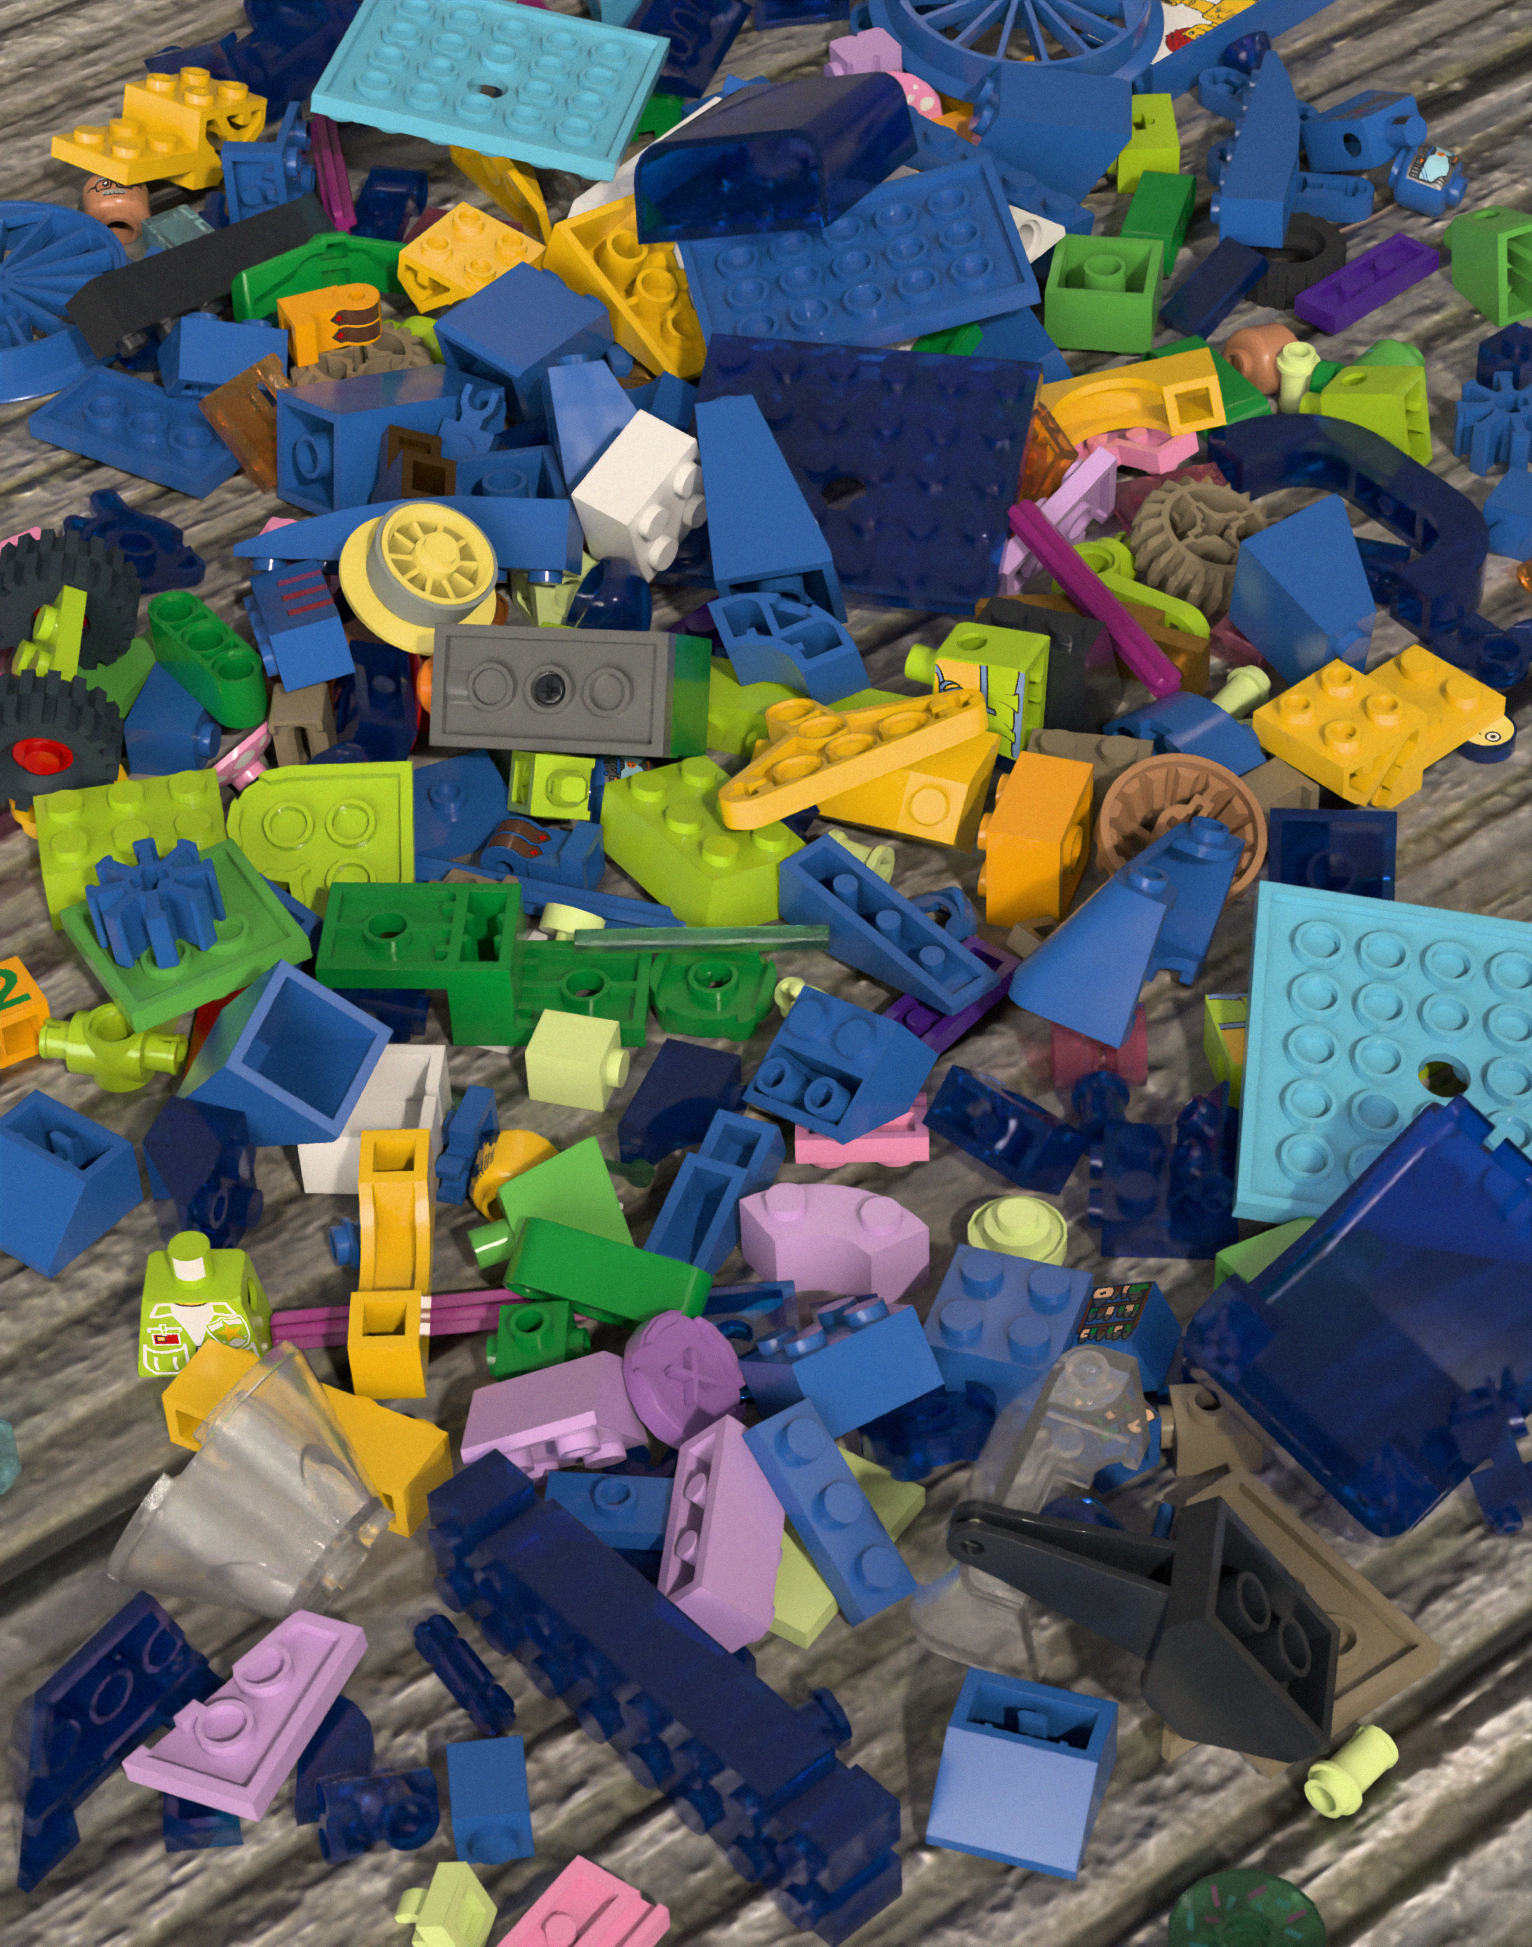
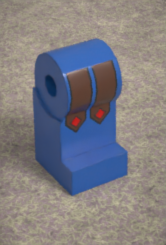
M522 816L507 817L500 822L482 852L480 866L491 870L595 891L606 872L602 825L578 821L574 830L569 832L541 827L531 819Z

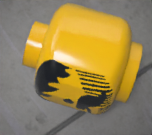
M507 1129L490 1135L479 1148L471 1178L469 1193L474 1206L491 1223L503 1219L496 1199L497 1188L559 1154L558 1150L546 1138L529 1130Z

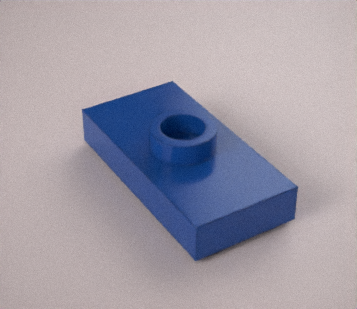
M549 1471L539 1524L541 1544L663 1551L675 1478Z

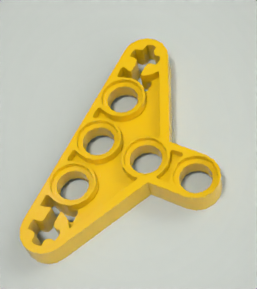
M959 689L837 713L809 698H793L777 702L770 706L764 715L772 747L718 791L723 823L727 828L733 830H751L766 826L975 738L989 728L984 694L974 689Z

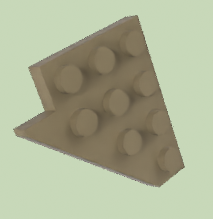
M1242 1466L1186 1500V1506L1220 1495L1340 1628L1331 1738L1439 1666L1441 1647ZM1164 1720L1162 1757L1170 1763L1199 1744V1742L1182 1739ZM1242 1753L1268 1779H1271L1293 1764Z

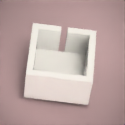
M641 409L571 494L591 556L644 586L649 584L658 571H664L670 566L677 554L678 546L692 528L700 527L707 519L701 458L696 439Z
M386 1045L339 1139L331 1143L297 1145L305 1193L359 1194L358 1174L361 1130L430 1128L434 1164L436 1166L439 1157L444 1154L442 1142L443 1126L452 1106L445 1045ZM436 1178V1179H437L436 1194H437V1192H438V1187H439L440 1178Z

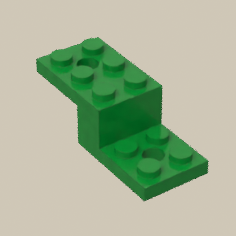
M331 882L315 972L317 982L327 988L447 989L454 1046H528L544 1009L619 1021L621 1047H646L651 1003L649 981L655 955L654 941L527 940L522 883ZM385 932L401 933L393 938H380L381 934ZM586 989L599 992L588 997L576 996L578 991Z

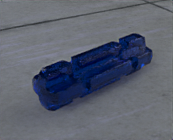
M434 1614L427 1621L419 1622L413 1630V1635L416 1638L415 1648L427 1663L431 1665L436 1664L433 1671L459 1705L466 1711H472L469 1717L480 1732L488 1736H495L502 1728H510L516 1720L514 1701L501 1685L493 1684L496 1678L468 1642L463 1638H456L460 1632L450 1619L442 1614Z

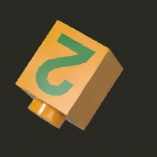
M18 956L0 962V1069L40 1054V1030L42 1025L45 1026V1019L51 1017L46 997Z

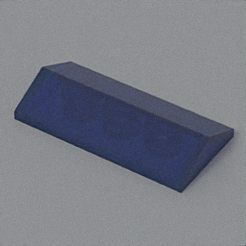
M643 0L626 29L670 39L668 58L653 92L701 99L753 7L743 0Z

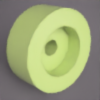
M546 903L539 929L555 936V940L600 941L606 921L599 916L574 907L557 903Z

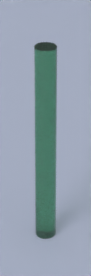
M829 925L575 929L574 949L575 954L830 950Z

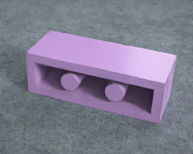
M729 1414L680 1445L652 1617L720 1661L746 1644L758 1641L770 1629L775 1615L773 1600L777 1570L783 1556L781 1541L785 1519V1510L741 1436L750 1428Z

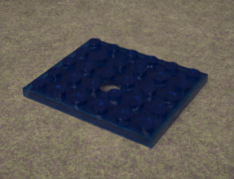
M712 333L687 435L696 439L699 448L695 413L696 403L713 401L718 397L726 395L742 396L752 394L831 550L845 603L975 616V605L981 598L998 597L1008 544L1012 533L1010 528L1011 517L1008 515V510L1013 504H1018L1044 378L1042 362ZM839 478H854L865 486V496L852 501L846 510L830 508L825 504L822 497L826 486ZM707 519L700 527L692 528L678 545L677 554L670 566L664 571L657 572L655 579L658 584L717 589L714 581Z

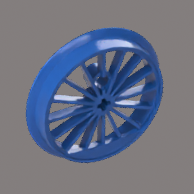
M868 0L869 15L873 28H883L901 45L902 68L928 83L933 89L967 103H970L971 94L978 81L985 75L991 77L1001 62L1124 78L1132 83L1152 63L1160 48L1164 33V11L1161 0ZM947 4L945 7L924 15L917 14L912 7ZM1092 13L1120 18L1123 21L1124 28H1120ZM1037 20L1072 57L1059 60L1049 59ZM998 23L1004 25L996 56H988L968 49L992 25ZM1067 24L1106 44L1096 49H1090ZM952 26L963 32L954 40H949L939 34L937 30ZM1013 28H1025L1035 61L1005 59Z
M23 200L0 201V404L32 399L62 390L93 365L99 364L108 367L121 357L119 352L98 360L77 325H70L53 315L58 314L71 317L64 305L90 279L134 263L125 254L123 245L115 233L105 224L88 214L69 207L45 202ZM5 250H13L4 260ZM32 326L49 336L34 341Z

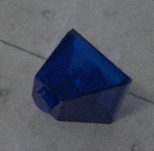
M1270 808L1268 881L1395 901L1397 812Z

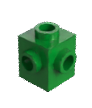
M539 1300L525 1304L500 1305L498 1334L489 1335L487 1338L488 1368L490 1375L496 1377L498 1383L591 1355L587 1327L577 1328L569 1300L550 1302Z

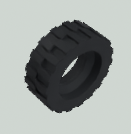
M1293 212L1283 248L1240 246L1243 248L1239 250V245H1230V255L1232 256L1229 258V263L1233 265L1229 266L1231 269L1229 274L1232 275L1229 281L1239 271L1243 275L1233 278L1237 282L1232 286V289L1235 293H1240L1241 298L1248 302L1252 301L1257 306L1263 308L1271 307L1275 308V310L1283 311L1294 309L1295 296L1346 265V237L1344 233L1341 234L1339 232L1338 226L1334 223L1330 224L1325 218L1315 217L1305 212ZM1235 253H1236V255H1235L1234 257L1237 258L1236 262H1237L1239 259H1240V262H1242V261H1241V259H1243V258H1241L1242 256H1243L1245 259H1247V260H1244L1245 262H1244L1242 265H1239L1237 268H1235L1237 271H1235L1234 269H1232V267H1233L1235 264H1237V263L1233 260V259H1234V258H1233V255H1234ZM1253 255L1252 258L1256 259L1253 260L1254 263L1251 266L1245 265V267H1243V265L1246 264V262L1249 259H1251L1250 257ZM1295 258L1304 260V262L1281 263L1270 259Z

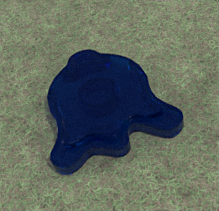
M101 489L91 494L89 512L92 518L70 515L63 520L62 537H66L67 529L80 531V540L89 542L91 537L95 535L105 539L104 549L106 551L115 546L125 553L124 563L132 561L137 568L136 578H140L141 581L140 594H152L174 588L193 587L202 583L205 579L206 563L203 558L194 553L191 546H184V533L181 529L161 518L143 514L130 508L119 494L113 490Z

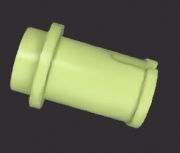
M1292 342L1285 345L1276 360L1277 368L1281 372L1278 407L1288 415L1299 416L1300 402L1305 393L1310 392L1311 376L1316 364L1320 362V357L1316 354L1315 348L1308 343Z
M1246 665L1245 667H1237L1229 673L1227 684L1211 701L1229 713L1236 721L1241 720L1252 709H1259L1267 703L1271 683L1268 676L1256 666Z
M1368 1724L1366 1727L1364 1725L1360 1726L1354 1736L1329 1761L1320 1760L1310 1767L1308 1781L1305 1784V1793L1312 1806L1321 1814L1330 1818H1338L1341 1815L1355 1813L1362 1804V1794L1387 1769L1397 1762L1399 1756L1394 1741L1381 1728Z

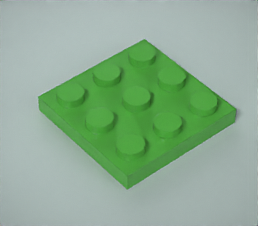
M232 838L198 852L201 863L206 858L213 860L225 906L226 920H213L218 940L207 951H201L198 945L177 939L175 944L180 959L178 966L159 969L152 945L135 960L134 967L127 968L119 965L115 961L111 943L106 948L100 946L87 899L59 911L64 931L136 1034L154 1026L162 1025L172 1018L213 1000L224 998L230 993L252 984L281 958L294 966L313 957L308 936Z

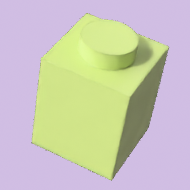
M544 1009L525 1051L529 1100L604 1112L614 1088H622L624 1086L629 1071L630 1055L628 1050L621 1049L619 1021Z

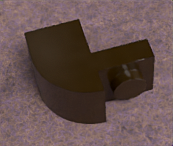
M389 424L381 435L379 484L371 494V504L400 499L455 496L457 461L441 457L442 437Z

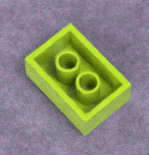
M707 755L690 757L678 763L649 771L637 772L632 776L605 783L600 824L603 830L604 851L659 903L670 907L673 915L678 920L684 921L687 929L694 935L709 932L732 934L783 918L779 915L780 863L808 844L780 820L751 830L727 828L723 823L718 791L732 778Z
M216 768L197 771L186 770L172 775L140 780H123L114 784L76 790H60L51 794L33 796L42 877L53 931L64 929L59 911L86 900L85 887L87 885L100 886L95 865L105 856L111 855L114 861L135 867L138 863L132 844L138 840L154 838L160 861L178 846L177 841L179 839L195 842L198 852L228 840Z

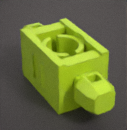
M513 750L507 810L530 815L535 818L590 821L588 801L591 770L595 768V759L576 756L567 752Z

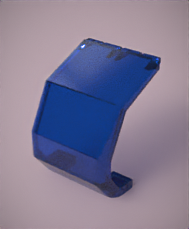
M1461 1092L1446 1107L1438 1102H1432L1426 1106L1325 1213L1249 1284L1237 1273L1223 1281L1194 1314L1186 1330L1182 1356L1184 1366L1190 1375L1359 1541L1372 1548L1384 1549L1392 1547L1403 1540L1532 1413V1159L1508 1137L1494 1151L1485 1145L1484 1142L1497 1126Z

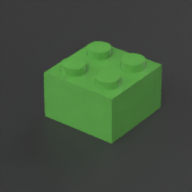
M1066 234L1065 237L1056 243L1045 289L1044 329L1057 348L1067 351H1112L1121 355L1144 354L1146 351L1152 350L1162 299L1164 240Z

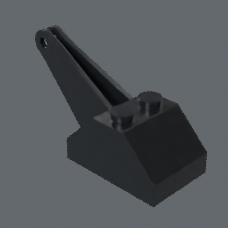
M1220 1495L1181 1507L1170 1539L1016 1510L980 1500L963 1501L952 1509L950 1529L946 1539L948 1553L954 1559L996 1577L1145 1660V1668L1142 1670L1140 1677L1141 1695L1153 1711L1158 1712L1182 1739L1288 1764L1329 1753L1341 1630ZM978 1519V1520H981V1521H983V1522H985V1523L975 1522V1521H968V1520ZM965 1541H966V1542H969V1543H972V1544H974V1545H976V1546L968 1545L967 1543H965Z

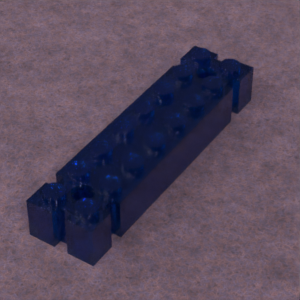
M497 1448L427 1494L431 1528L427 1534L429 1542L435 1551L438 1574L434 1578V1584L439 1596L448 1608L457 1614L464 1611L476 1623L481 1620L482 1632L496 1652L502 1656L511 1654L528 1670L532 1681L544 1696L551 1700H555L558 1697L576 1713L580 1725L592 1740L598 1744L607 1742L625 1758L628 1768L641 1785L650 1790L656 1787L675 1804L681 1819L689 1829L699 1836H704L707 1833L727 1852L731 1864L745 1880L750 1883L759 1881L769 1891L778 1887L781 1890L778 1894L779 1903L786 1916L796 1927L802 1931L812 1929L830 1947H837L902 1896V1858L891 1849L893 1845L901 1840L900 1801L858 1764L849 1769L836 1757L835 1744L553 1497L546 1502L535 1493L534 1481Z

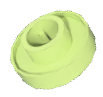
M1004 1196L988 1201L974 1212L968 1223V1245L1061 1266L1067 1255V1224L1060 1212L1043 1200L1029 1196Z

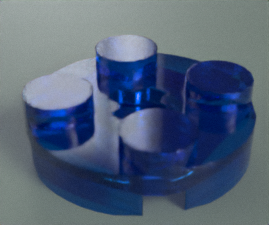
M965 1380L967 1393L959 1391L946 1392L944 1384L858 1427L857 1433L861 1452L869 1461L877 1465L890 1467L892 1479L901 1482H913L924 1479L931 1475L934 1467L960 1460L981 1461L993 1457L1000 1449L998 1433L1001 1429V1420L997 1397L992 1389L979 1382Z

